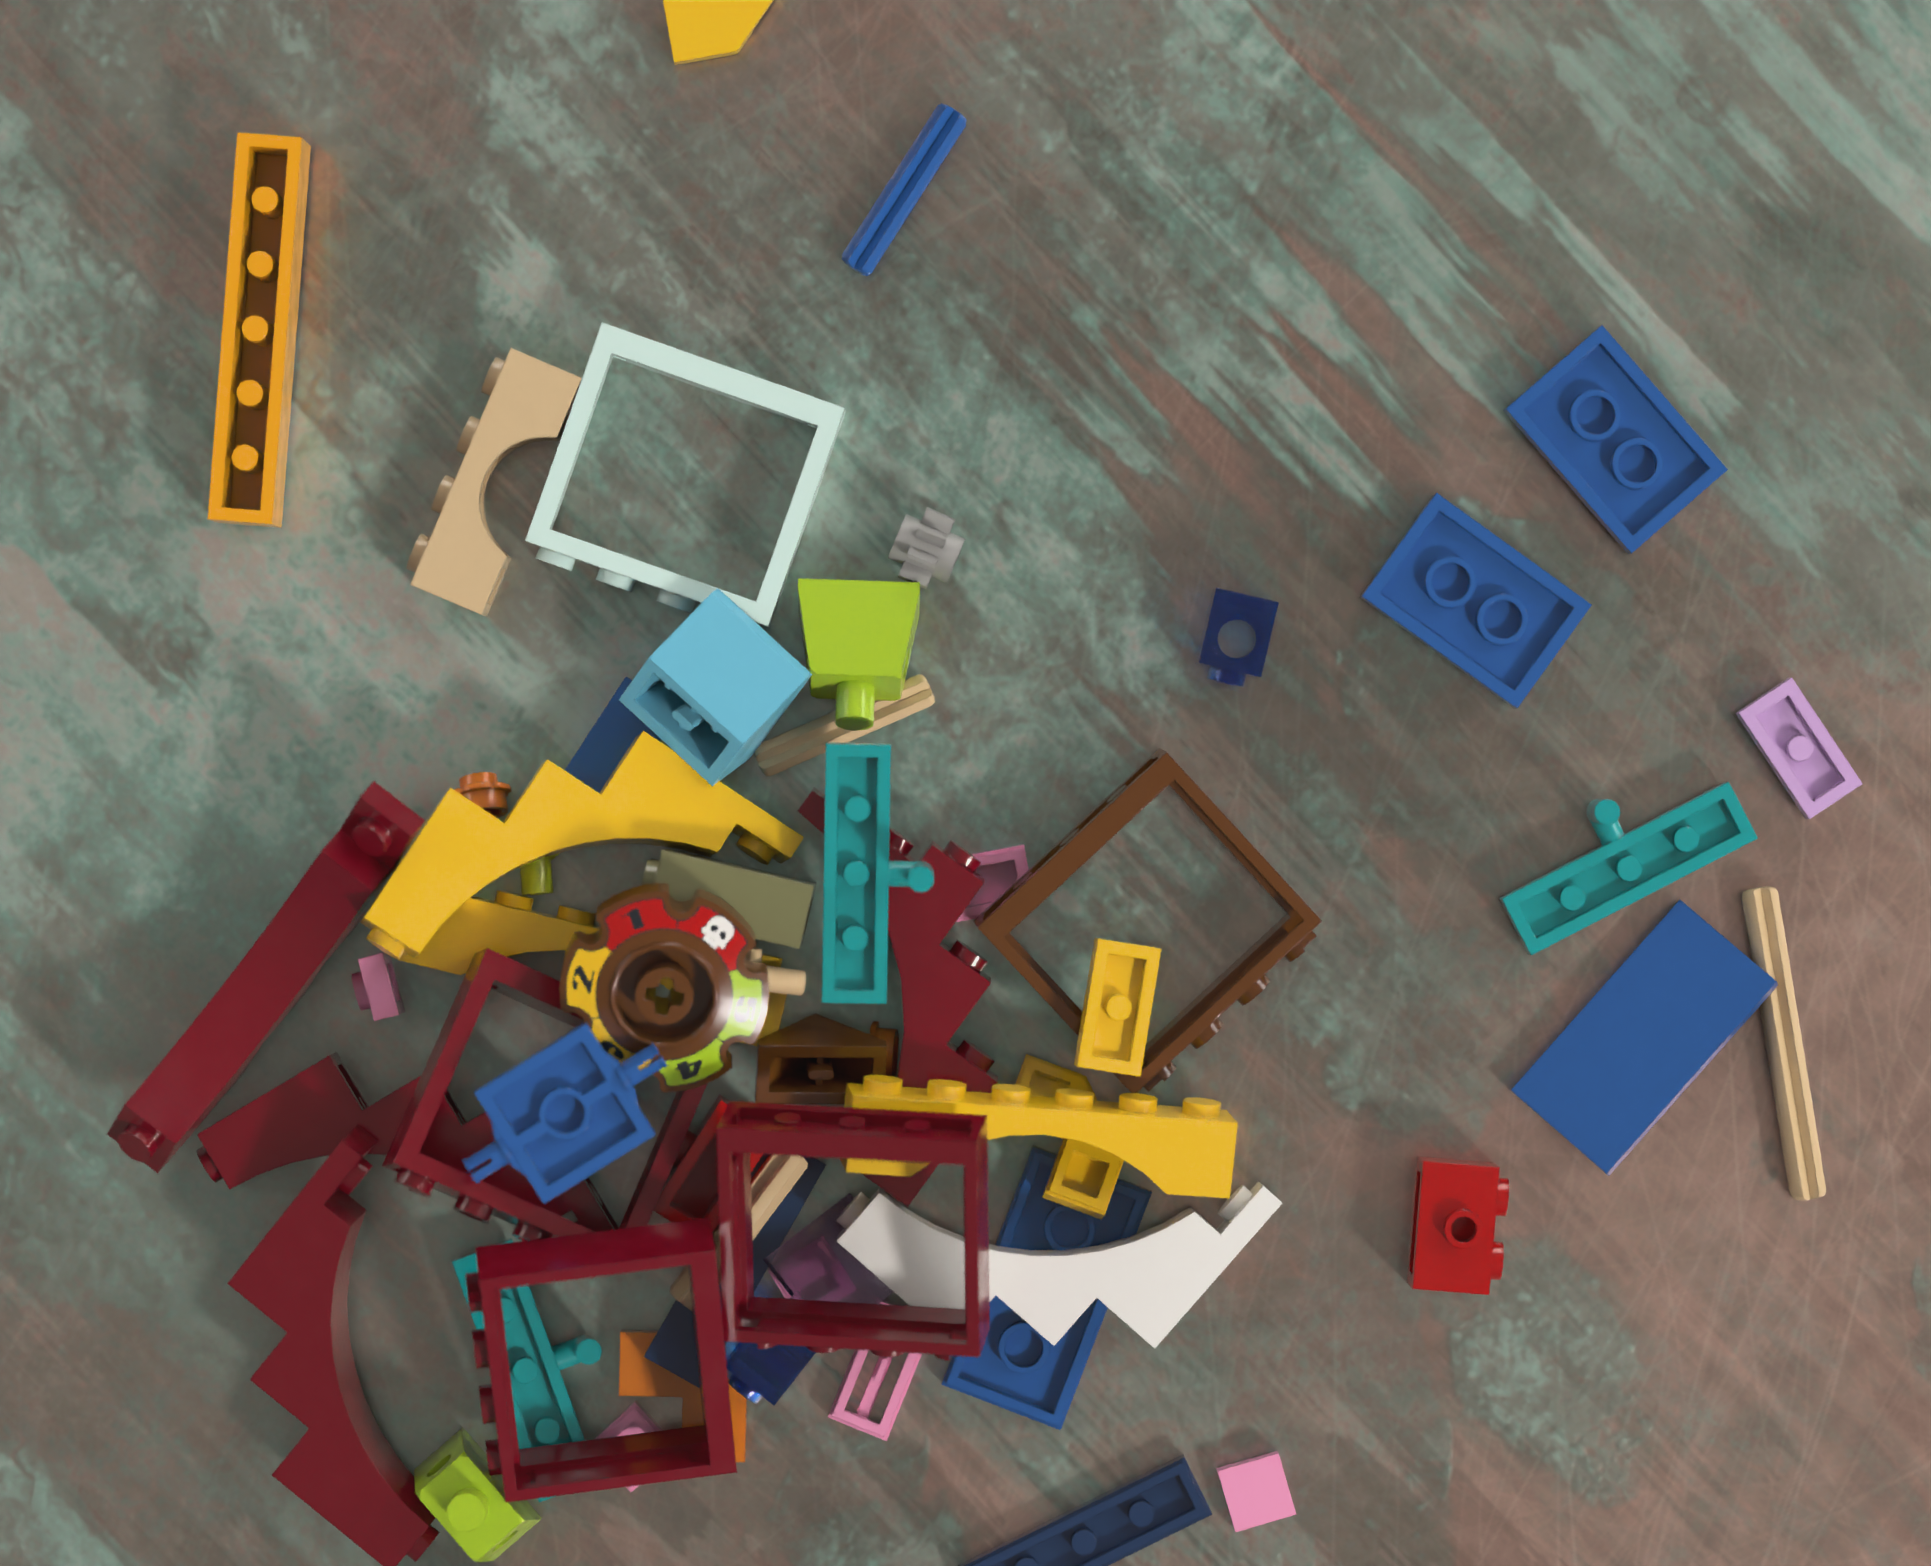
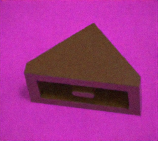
M815 1013L757 1041L755 1102L845 1104L847 1083L863 1084L864 1076L886 1074L887 1043L883 1039Z

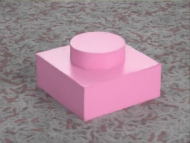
M381 952L358 959L361 971L352 974V983L360 1010L371 1009L374 1021L404 1013L405 1009L391 956Z

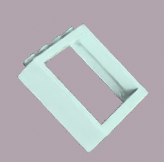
M602 322L525 541L539 547L535 559L572 571L575 560L600 568L596 580L629 592L633 591L636 581L660 589L656 599L657 602L688 613L693 612L696 602L701 604L713 591L718 589L552 530L613 357L816 428L817 430L757 600L753 601L720 589L753 621L770 628L846 413L845 408Z

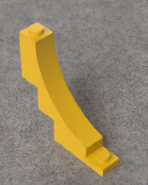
M642 731L634 739L599 793L547 759L539 767L504 822L450 788L444 794L360 923L371 929L366 939L381 951L395 959H399L403 952L414 958L422 951L438 928L470 897L512 870L546 856L577 848L607 844H646L676 848L711 857L719 852L732 831L740 837L736 843L737 847L753 859L768 865L773 858L782 864L791 859L804 837L719 781L711 786L675 751L645 731Z

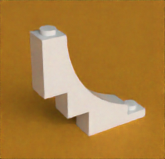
M1258 1181L1250 1191L1244 1185H1241L1230 1196V1199L1226 1200L1217 1213L1224 1219L1217 1229L1192 1207H1189L1162 1224L1131 1237L1098 1246L1068 1250H1026L989 1244V1302L996 1295L1055 1346L1091 1303L1098 1298L1153 1348H1156L1280 1207L1282 1202ZM880 1188L870 1199L860 1192L838 1216L836 1221L844 1229L837 1235V1242L907 1304L919 1307L965 1309L963 1236L934 1225L913 1213Z

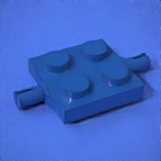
M586 1021L477 1088L474 1094L492 1121L495 1141L462 1160L469 1172L491 1158L490 1161L471 1172L473 1180L478 1184L480 1180L510 1163L528 1178L539 1198L545 1204L655 1136V1130L638 1105L634 1086L663 1067H667L664 1058L660 1055L639 1068L640 1065L659 1054L655 1044L652 1042L645 1049L620 1063L615 1057L604 1050Z

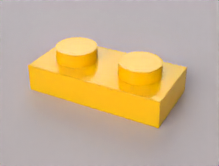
M1094 938L1074 1059L1075 1066L1141 1077L1161 955L1160 948Z

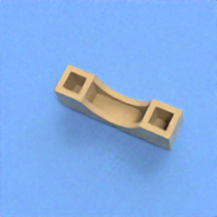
M510 348L506 360L498 357L493 360L481 390L482 393L489 395L490 398L481 419L470 416L457 445L456 451L465 455L456 478L445 475L434 498L431 510L440 513L431 537L420 534L410 554L406 569L415 572L410 585L487 617L511 561V557L494 539L486 521L484 504L489 480L501 461L516 449L535 442L561 440L582 380L581 377L513 348Z

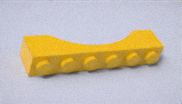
M497 890L494 901L475 896L470 897L438 928L416 957L413 958L406 952H403L398 960L462 975L467 972L474 954L486 948L506 957L525 952L566 951L576 931L592 934L601 927L594 925L596 913L559 905L557 916L532 910L534 898ZM762 953V963H765L767 966L781 967L783 958ZM661 978L660 984L670 991L673 988V980ZM769 992L768 1009L764 1024L755 1043L751 1045L757 1046L759 1039L780 1030L788 994Z
M886 1075L864 1076L863 1084H846L844 1107L987 1115L988 1140L1014 1135H1049L1079 1140L1117 1155L1145 1173L1166 1194L1230 1199L1238 1122L1227 1110L1221 1109V1102L1217 1100L1188 1097L1183 1098L1182 1107L1157 1105L1158 1098L1152 1095L1122 1093L1119 1095V1102L1094 1100V1093L1071 1088L1057 1089L1055 1098L1030 1096V1088L1013 1084L992 1085L991 1093L966 1091L967 1085L965 1083L944 1079L929 1080L927 1089L902 1087V1079ZM839 1158L845 1171L848 1173L911 1177L930 1164Z

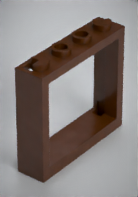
M1161 748L973 921L977 928L1067 1025L1079 1035L1082 1010L1019 944L1010 932L1167 786L1179 796L1272 897L1286 915L1146 1044L1141 1077L1112 1072L1131 1093H1137L1143 1087L1149 1092L1162 1079L1165 1082L1176 1069V1065L1172 1060L1189 1044L1198 1049L1207 1043L1224 1024L1218 1017L1237 1000L1243 1006L1258 996L1270 982L1266 973L1283 957L1288 962H1292L1305 952L1304 948L1317 937L1312 930L1322 922L1175 760Z

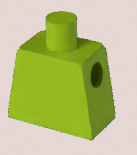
M798 578V612L806 668L812 674L808 680L810 694L817 699H836L835 724L839 728L852 731L869 729L874 725L875 700L896 701L901 699L919 620L920 582Z
M463 1427L414 1469L416 1495L476 1563L494 1561L542 1519L527 1500L505 1503L502 1474L489 1476L487 1454Z

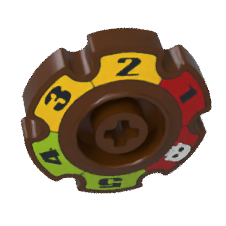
M652 883L629 888L602 902L596 909V920L601 928L592 934L576 931L566 949L560 977L561 1010L564 1013L573 1012L580 1015L584 1020L582 1024L587 1021L604 1050L615 1057L620 1063L645 1049L653 1042L659 1050V1054L640 1065L639 1068L662 1055L667 1067H663L652 1074L659 1080L662 1092H678L700 1087L732 1069V1054L728 1050L729 1046L735 1042H745L750 1045L755 1043L764 1024L768 1009L769 978L767 965L765 963L751 962L745 956L756 945L755 933L751 926L731 905L712 893L697 889L690 900L677 901L671 897L667 883ZM661 978L673 980V988L670 989L668 997L656 996V988L659 986Z

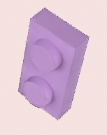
M1787 678L1735 713L1805 819H1811L1863 784L1793 678Z

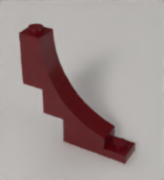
M375 781L359 797L340 830L321 850L288 899L228 979L163 1060L122 1107L107 1135L115 1140L121 1150L131 1159L145 1163L156 1173L162 1170L244 1074L264 1041L305 995L324 963L360 923L425 823V820Z
M335 1052L198 1133L197 1136L203 1144L202 1147L196 1150L198 1158L215 1183L224 1179L228 1188L232 1189L259 1174L287 1164L330 1156L338 1144L357 1125L361 1126L378 1140L368 1154L387 1155L421 1076L369 1106L338 1053ZM447 1089L419 1153L471 1176L473 1170L490 1161L491 1158L469 1172L462 1160L495 1141L492 1121L486 1111L467 1122ZM510 1163L481 1180L559 1216H563L572 1210L578 1219L575 1223L595 1232L619 1229L617 1222L589 1176L545 1204L539 1198L528 1178Z
M357 1125L338 1144L227 1284L287 1332L249 1379L309 1428L272 1476L382 1566H397L405 1555L416 1562L440 1532L431 1525L435 1517L415 1493L413 1474L398 1458L381 1432L366 1401L355 1368L348 1323L349 1273L356 1239L367 1210L349 1195L373 1167L364 1158L378 1141L361 1126Z

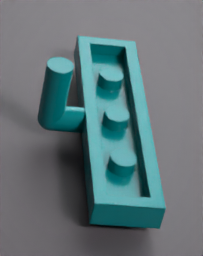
M826 742L822 1003L887 1004L889 887H911L914 891L925 892L932 887L934 882V870L927 862L889 861L891 743Z
M1723 782L1624 833L1618 821L1620 817L1618 804L1610 799H1595L1587 806L1586 814L1602 845L1499 899L1528 955H1533L1758 839L1729 782Z
M510 1238L497 1244L511 1243L513 1240ZM476 1251L451 1260L468 1309L465 1274L478 1272ZM529 1285L500 1289L519 1449L585 1441L560 1370L579 1363L586 1365L596 1363L602 1354L600 1344L590 1335H581L551 1347ZM483 1311L470 1313L475 1328H485ZM553 1497L538 1498V1502L540 1503Z

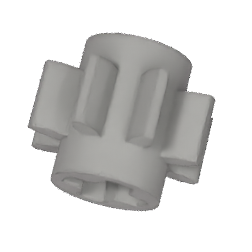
M928 507L922 520L906 514L888 556V559L903 564L898 578L907 582H920V587L927 589L931 577L946 583L948 582L965 541V538L950 533L955 522L954 518Z

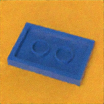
M1603 325L1598 327L1503 410L1628 555L1632 554L1728 470Z
M1438 493L1432 496L1360 596L1364 601L1514 709L1520 706L1592 606V604Z

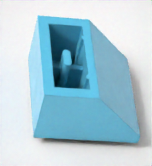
M718 588L653 652L622 694L619 701L713 786L753 756L812 674Z

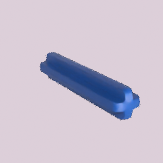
M942 103L937 105L842 253V261L851 269L865 276L873 272L966 127V118L957 110Z

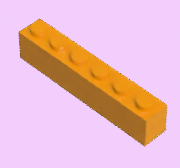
M237 132L208 520L217 523L282 528L311 146L302 137Z

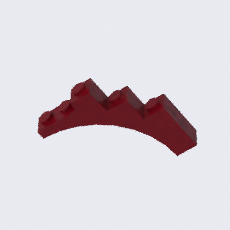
M814 787L799 807L798 812L824 834L825 794ZM890 827L889 861H916L908 855L914 845ZM952 840L948 842L944 849L932 841L918 860L927 862L932 866L934 870L932 887L925 892L914 891L911 887H889L888 932L901 977L904 1033L897 1078L903 1080L902 1087L927 1089L929 1080L944 1079L965 1083L967 1085L966 1091L991 1093L992 1085L998 1084V1076L989 1070L995 1061L966 1039L962 1041L959 1047L949 1041L991 984V977L982 971L988 961L959 940L954 943L952 948L942 942L984 884V878L975 872L981 861ZM930 1163L911 1177L861 1174L908 1207L939 1164Z

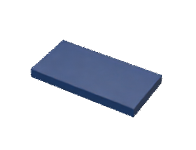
M1679 900L1511 1091L1598 1168L1610 1176L1775 990L1778 983L1684 902Z
M1033 1145L995 1245L1026 1250H1068L1098 1246L1131 1237L1138 1231L1152 1191L1118 1178L1102 1220L1042 1198L1057 1154ZM995 1295L989 1302L990 1329L980 1357L951 1356L942 1385L1061 1430L1108 1307L1096 1298L1053 1346Z

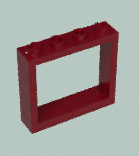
M486 948L475 953L382 1166L397 1172L398 1174L394 1182L408 1187L411 1192L430 1197L433 1189L457 1199L453 1209L471 1219L489 1224L493 1215L515 1225L512 1236L521 1241L595 1232L480 1180L477 1184L470 1175L419 1153L490 989L575 1028L584 1021L576 1013H564L561 1010L560 981ZM707 1084L676 1093L619 1229L648 1225Z
M729 1101L716 1127L724 1341L757 1343L758 1349L772 1348L776 1345L806 1346L807 1349L816 1353H832L840 1349L870 1350L872 1354L880 1357H896L904 1353L934 1354L937 1358L945 1361H950L951 1356L980 1357L990 1329L987 1115ZM750 1153L963 1165L965 1309L754 1297Z
M709 1218L475 1247L478 1272L465 1274L469 1313L483 1311L485 1328L472 1330L476 1369L488 1367L490 1369L491 1384L478 1385L483 1424L496 1423L498 1439L485 1440L489 1476L502 1474L505 1503L737 1473L717 1259ZM688 1265L704 1425L519 1449L500 1289Z

